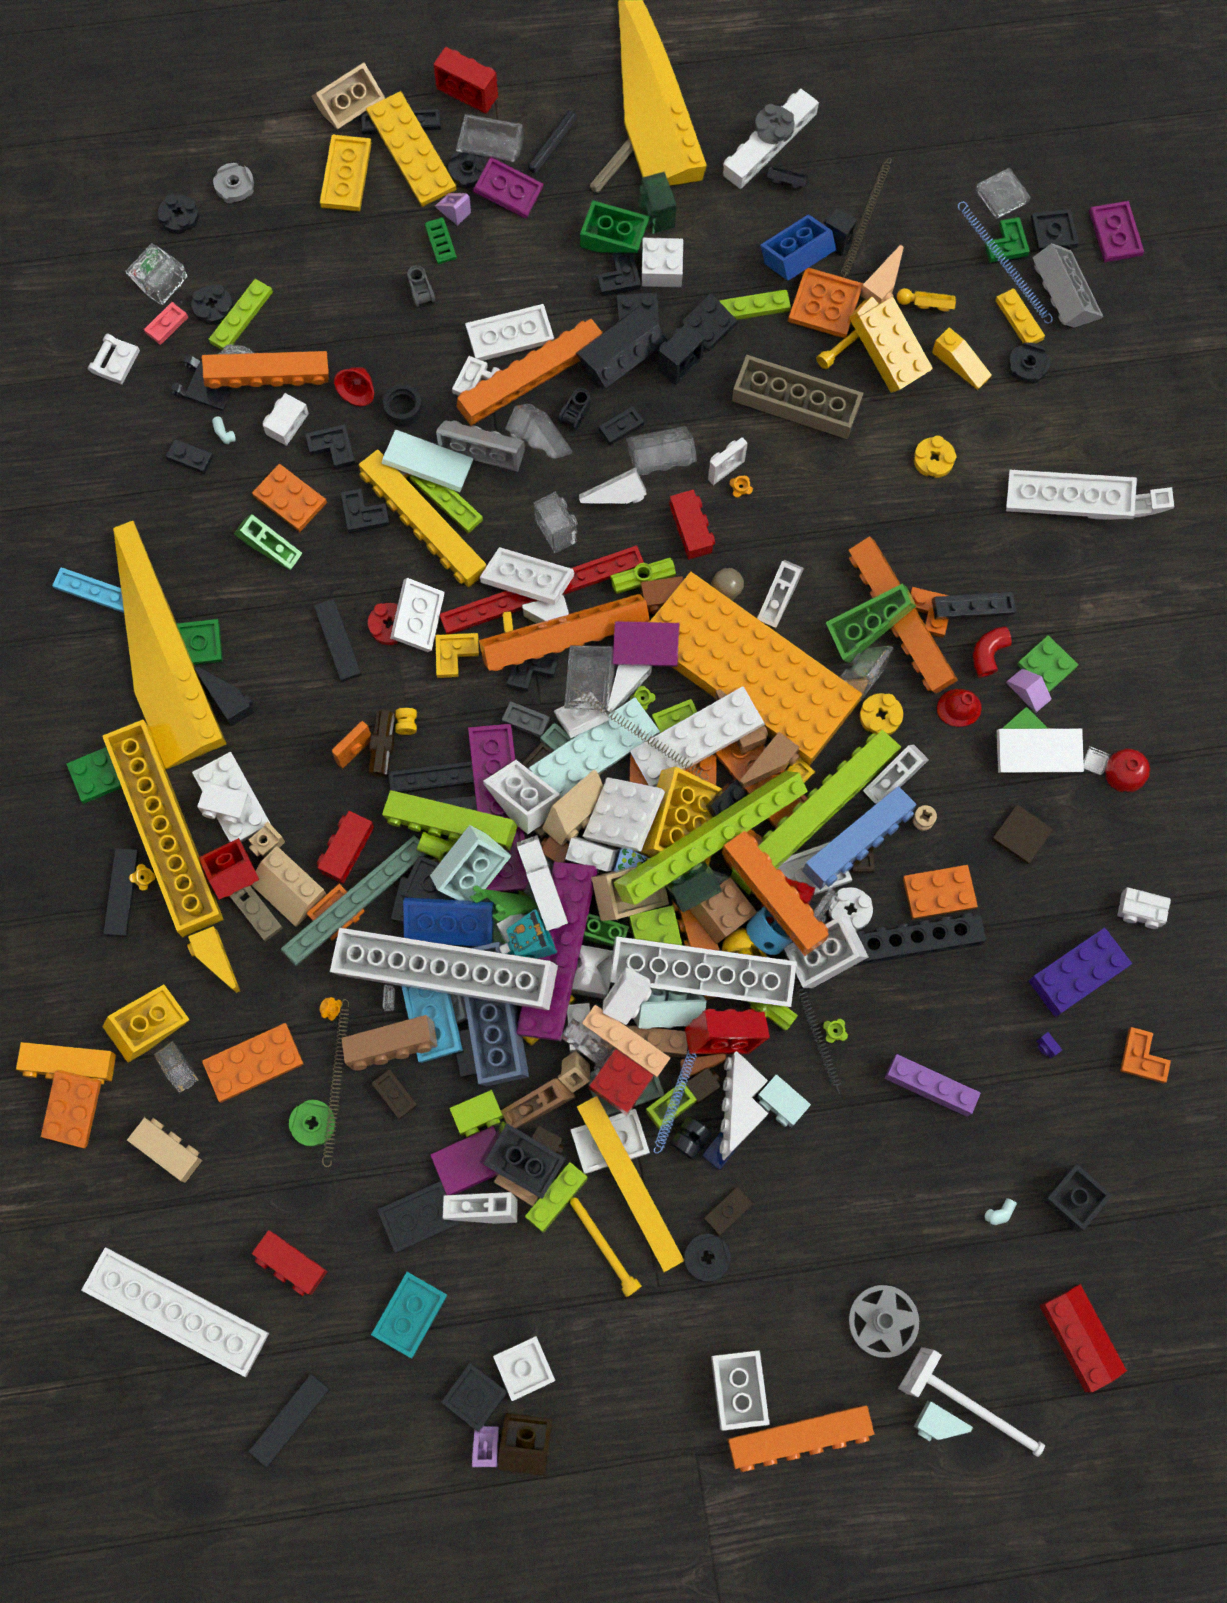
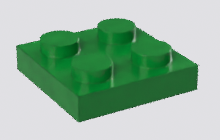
M218 619L176 624L194 665L223 662L220 623Z
M107 747L67 763L83 804L122 788Z

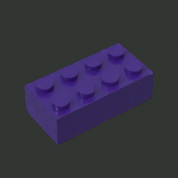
M1103 928L1034 975L1029 980V983L1054 1017H1057L1125 970L1132 963L1107 929Z

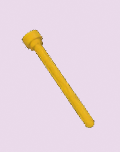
M856 329L833 349L823 351L816 357L820 367L828 369L833 365L835 357L859 337Z
M572 1198L570 1200L571 1206L622 1281L621 1285L623 1288L621 1290L626 1297L630 1296L642 1287L637 1279L634 1280L632 1276L628 1275L577 1198Z

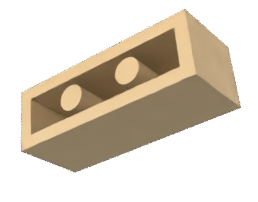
M144 1118L127 1141L177 1179L186 1183L202 1162L197 1157L199 1152L190 1145L186 1148L181 1145L180 1141L182 1139L173 1132L169 1134L162 1130L164 1125L153 1118L150 1121Z

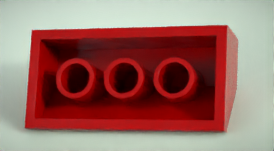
M1081 1284L1039 1305L1085 1392H1094L1113 1382L1127 1371Z

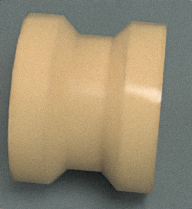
M928 805L919 807L913 816L914 826L921 831L929 830L936 821V811Z

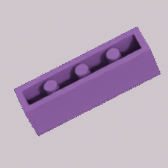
M898 1054L892 1059L884 1078L966 1117L973 1113L981 1094Z

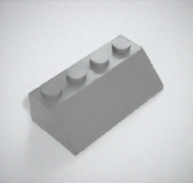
M1051 243L1033 257L1035 270L1042 276V284L1052 297L1050 299L1051 303L1057 308L1060 314L1058 317L1062 324L1075 328L1103 317L1071 250Z
M447 420L436 431L438 445L471 457L475 461L517 472L519 470L525 452V444L523 440L516 436L508 437L497 431L489 432L477 426L470 427L462 425L458 421Z

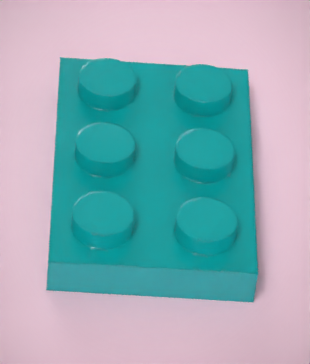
M406 1272L371 1335L412 1359L448 1295Z

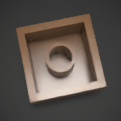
M731 878L727 879L690 908V911L715 944L719 943L757 913Z

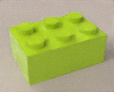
M673 906L628 916L633 939L682 946Z

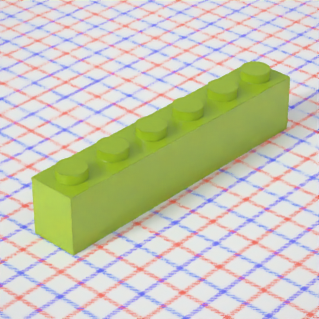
M392 790L389 792L382 813L390 825L400 827L401 824L406 825L409 829L420 832L421 829L426 830L429 834L441 837V834L449 836L454 841H458L469 825L486 833L503 849L508 851L511 849L518 827L512 819Z

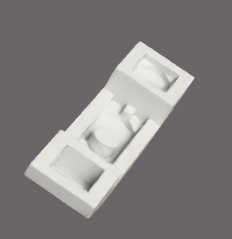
M1172 487L1153 489L1148 494L1136 495L1134 518L1173 509ZM1088 516V518H1093V519H1120V518H1105V517H1089V516Z

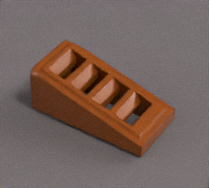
M717 1054L696 1057L695 1061H693V1068H690L692 1071L688 1075L689 1078L701 1073L706 1068L711 1069L722 1064L726 1060V1055ZM685 1059L680 1061V1069L683 1068Z

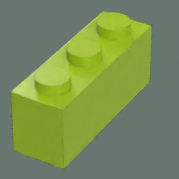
M569 1162L550 1185L543 1199L540 1198L525 1215V1218L544 1233L588 1180V1177Z

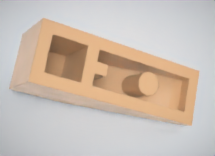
M900 245L863 284L860 296L864 299L872 296L878 304L894 296L892 292L903 246Z

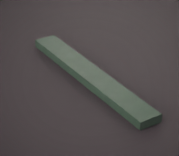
M414 835L285 944L281 951L297 966L335 934L339 928H342L411 869L418 855L425 857L427 854L416 850L419 844L418 838Z

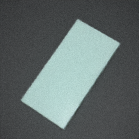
M395 430L382 459V464L458 492H461L473 462L471 457Z

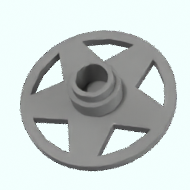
M879 1285L866 1289L855 1299L849 1313V1328L855 1342L865 1352L876 1357H894L905 1352L914 1343L919 1330V1315L915 1304L907 1294L892 1286ZM883 1290L877 1304L862 1301L870 1293ZM896 1294L906 1301L912 1312L897 1309ZM855 1312L866 1322L859 1336L854 1325ZM914 1325L909 1340L902 1346L900 1330ZM881 1339L891 1352H878L867 1346Z

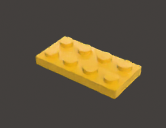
M332 135L320 199L321 207L360 211L372 144L370 138Z

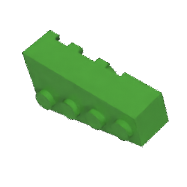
M902 583L827 621L826 624L843 661L850 663L913 610L916 605L908 587Z

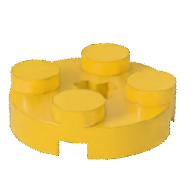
M934 436L933 438L921 441L914 453L916 469L927 477L930 475L935 476L934 478H940L947 475L952 470L956 460L954 448L941 436ZM931 454L938 455L939 461L931 460Z
M879 693L868 697L863 702L860 711L862 726L868 732L870 731L876 735L881 730H884L888 735L893 734L901 725L903 719L902 706L892 694ZM879 710L886 712L885 719L882 720L881 717L876 716Z

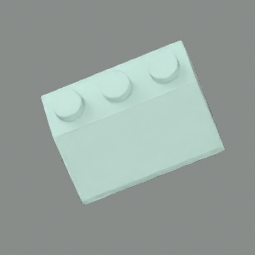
M469 825L430 877L438 891L456 900L473 901L469 898L476 894L473 891V887L478 885L482 889H486L510 859L511 855L486 833Z
M650 988L652 990L651 995L646 1002L643 1001L639 1006L640 1010L634 1021L638 1028L651 1029L652 1027L672 1028L673 1026L687 1027L693 1019L700 1016L705 1010L706 1000L700 994Z

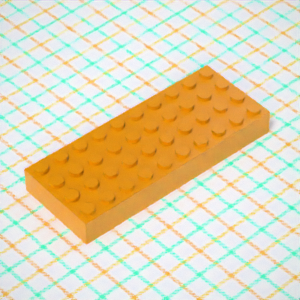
M692 572L687 575L650 620V622L680 624L678 667H673L675 670L714 698L716 691L719 689L728 695L743 686L765 723L768 737L773 740L778 732L783 734L800 747L798 755L809 766L858 705L862 697V693Z

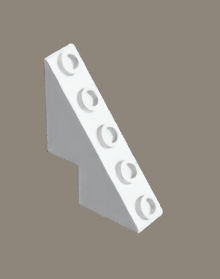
M538 835L517 842V848L546 930L557 929L562 925L568 924Z
M737 1051L732 1057H726L724 1063L727 1077L723 1083V1090L726 1091V1096L722 1103V1111H725V1115L721 1123V1132H724L720 1144V1153L723 1160L768 1115L753 1099L768 1080Z

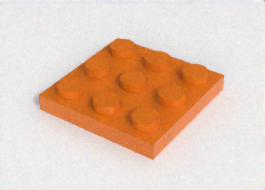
M812 268L805 269L788 322L846 338L851 324L849 317L856 309L863 283Z

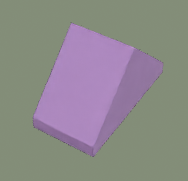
M448 193L435 205L440 212L456 225H459L471 213L470 198L467 193Z
M1022 668L1006 682L1035 713L1051 701V696L1042 676Z
M483 1427L480 1432L474 1430L472 1467L498 1466V1427Z

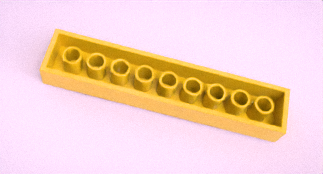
M140 720L103 735L105 745L177 932L184 937L224 920L148 725L144 720Z

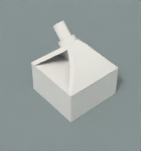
M581 945L571 993L605 999L610 989L609 978L613 951Z

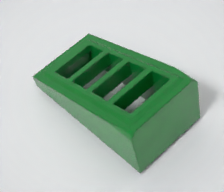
M444 218L426 222L425 230L437 263L441 264L457 259ZM446 250H449V251H450V252H447V253H444V254L439 255V252L446 251Z

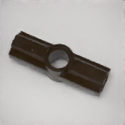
M388 710L377 711L375 729L370 740L371 758L369 775L382 778L388 777L390 755L393 754L395 713Z

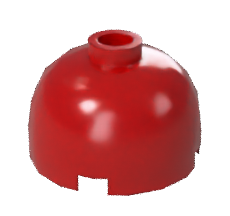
M1134 749L1119 750L1109 758L1105 765L1106 780L1111 787L1119 792L1137 791L1143 787L1150 774L1148 760L1142 753Z

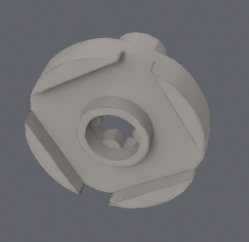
M229 163L218 169V174L214 177L213 184L216 193L226 203L241 201L253 194L254 179L247 167L238 166V163ZM231 180L238 182L236 185H230Z

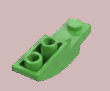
M588 913L583 940L614 947L615 937L626 938L629 926L611 920L601 921L600 917Z

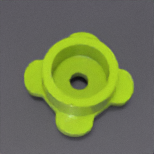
M639 686L635 694L630 696V700L636 698L644 710H647L648 705L655 701V695L646 689L645 686Z
M838 1019L837 1021H826L823 1028L827 1033V1042L833 1043L835 1040L845 1041L848 1034L845 1032L844 1020Z

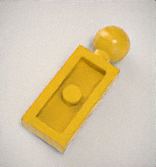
M903 288L897 293V301L902 305L914 302V305L923 309H928L929 307H937L941 311L955 309L956 299L953 295L915 291L914 294L907 288Z

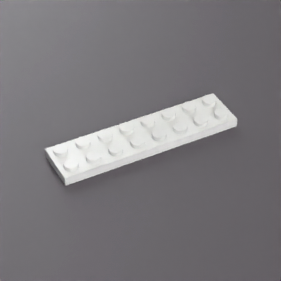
M108 1248L103 1250L82 1288V1291L244 1377H247L269 1335L268 1332Z

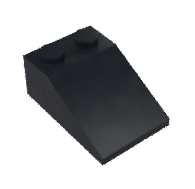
M502 1122L479 1162L543 1199L566 1158L509 1124Z

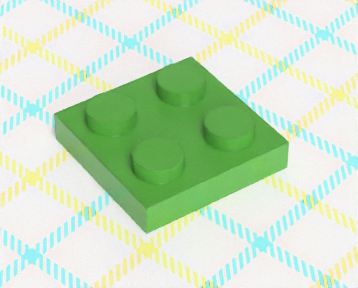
M1049 636L1043 639L1017 664L1021 669L1023 668L1042 676L1048 692L1052 691L1078 666Z

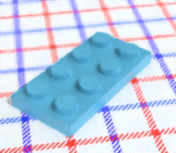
M402 986L409 1019L427 1015L434 1021L438 1047L432 1048L427 1053L417 1052L418 1062L422 1063L463 1051L450 994Z

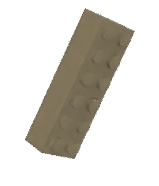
M746 355L733 389L732 401L848 439L861 404L863 393Z

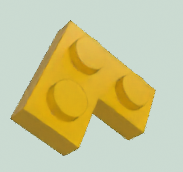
M478 633L436 635L437 678L459 677L458 657L479 656Z

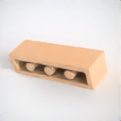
M594 1005L582 1022V1026L613 1048H617L651 1072L656 1078L670 1060L669 1056L621 1022L604 1014L603 1010Z

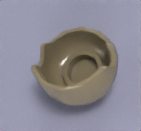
M724 568L715 574L711 586L733 601L735 597L741 594L744 588V580L735 569Z

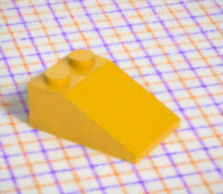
M162 985L107 1016L103 1028L126 1061L130 1062L189 1021V1018L166 986Z

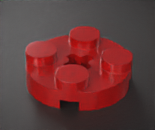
M377 604L369 615V631L374 639L381 644L394 645L398 642L390 638L393 625L390 628H386V624H384L388 620H392L394 623L398 604Z

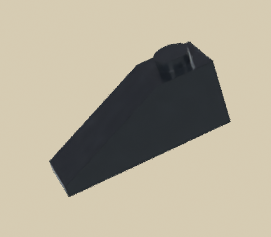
M200 667L195 668L198 676L231 726L253 714L250 707L253 703L247 694L242 695L238 688Z

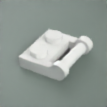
M106 334L103 338L104 343L94 362L89 364L88 370L95 375L123 384L140 350L137 346ZM111 346L115 347V350L112 356L110 357L105 369L101 368V365L107 353L109 352Z

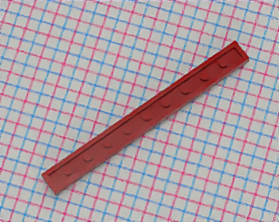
M637 545L570 568L574 570V577L562 595L611 579V575L634 569L638 564L644 563ZM504 591L439 615L445 632L448 635L502 617L503 612L513 613L522 610L523 604L539 600Z

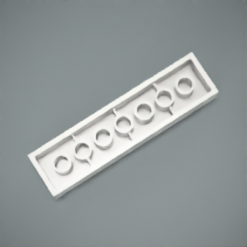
M615 937L609 982L616 983L627 967L649 978L650 988L791 1007L797 962Z

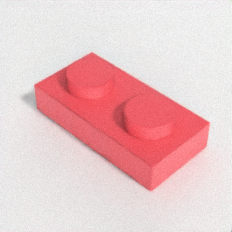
M171 302L144 331L161 345L188 318L187 313Z

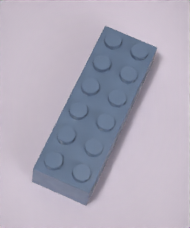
M495 942L471 949L501 953L500 946L503 944ZM464 996L478 1084L487 1087L529 1077L523 1038L517 1034L519 1023L517 1005Z

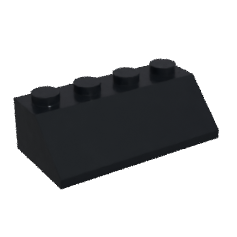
M637 307L577 351L576 355L596 388H607L658 350L661 344L665 341L668 342L658 323L641 307Z

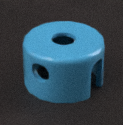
M763 906L748 921L746 926L747 934L754 945L761 951L769 955H777L792 940L775 919L772 923L767 922L765 918L773 916Z

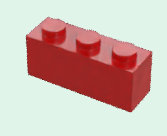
M694 490L670 496L669 506L688 560L712 553L715 539L713 533L708 532L707 526H709L706 514L702 515L700 497L695 495Z
M348 811L346 816L343 815L341 817L336 835L333 834L328 841L329 848L325 854H321L317 865H319L317 868L321 874L342 884L345 883L374 829L372 821L351 811Z
M268 1230L252 1253L257 1257L255 1260L257 1264L265 1269L268 1266L274 1269V1276L283 1282L288 1279L294 1284L292 1289L302 1296L305 1293L312 1295L328 1272L270 1230Z

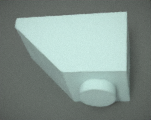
M930 1401L926 1402L914 1425L919 1430L917 1434L928 1441L931 1438L941 1440L968 1433L973 1428Z

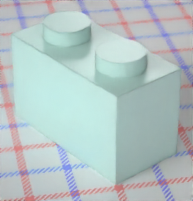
M777 1074L757 1096L760 1100L758 1102L759 1105L768 1112L770 1110L777 1115L776 1120L784 1127L788 1125L792 1128L811 1105Z

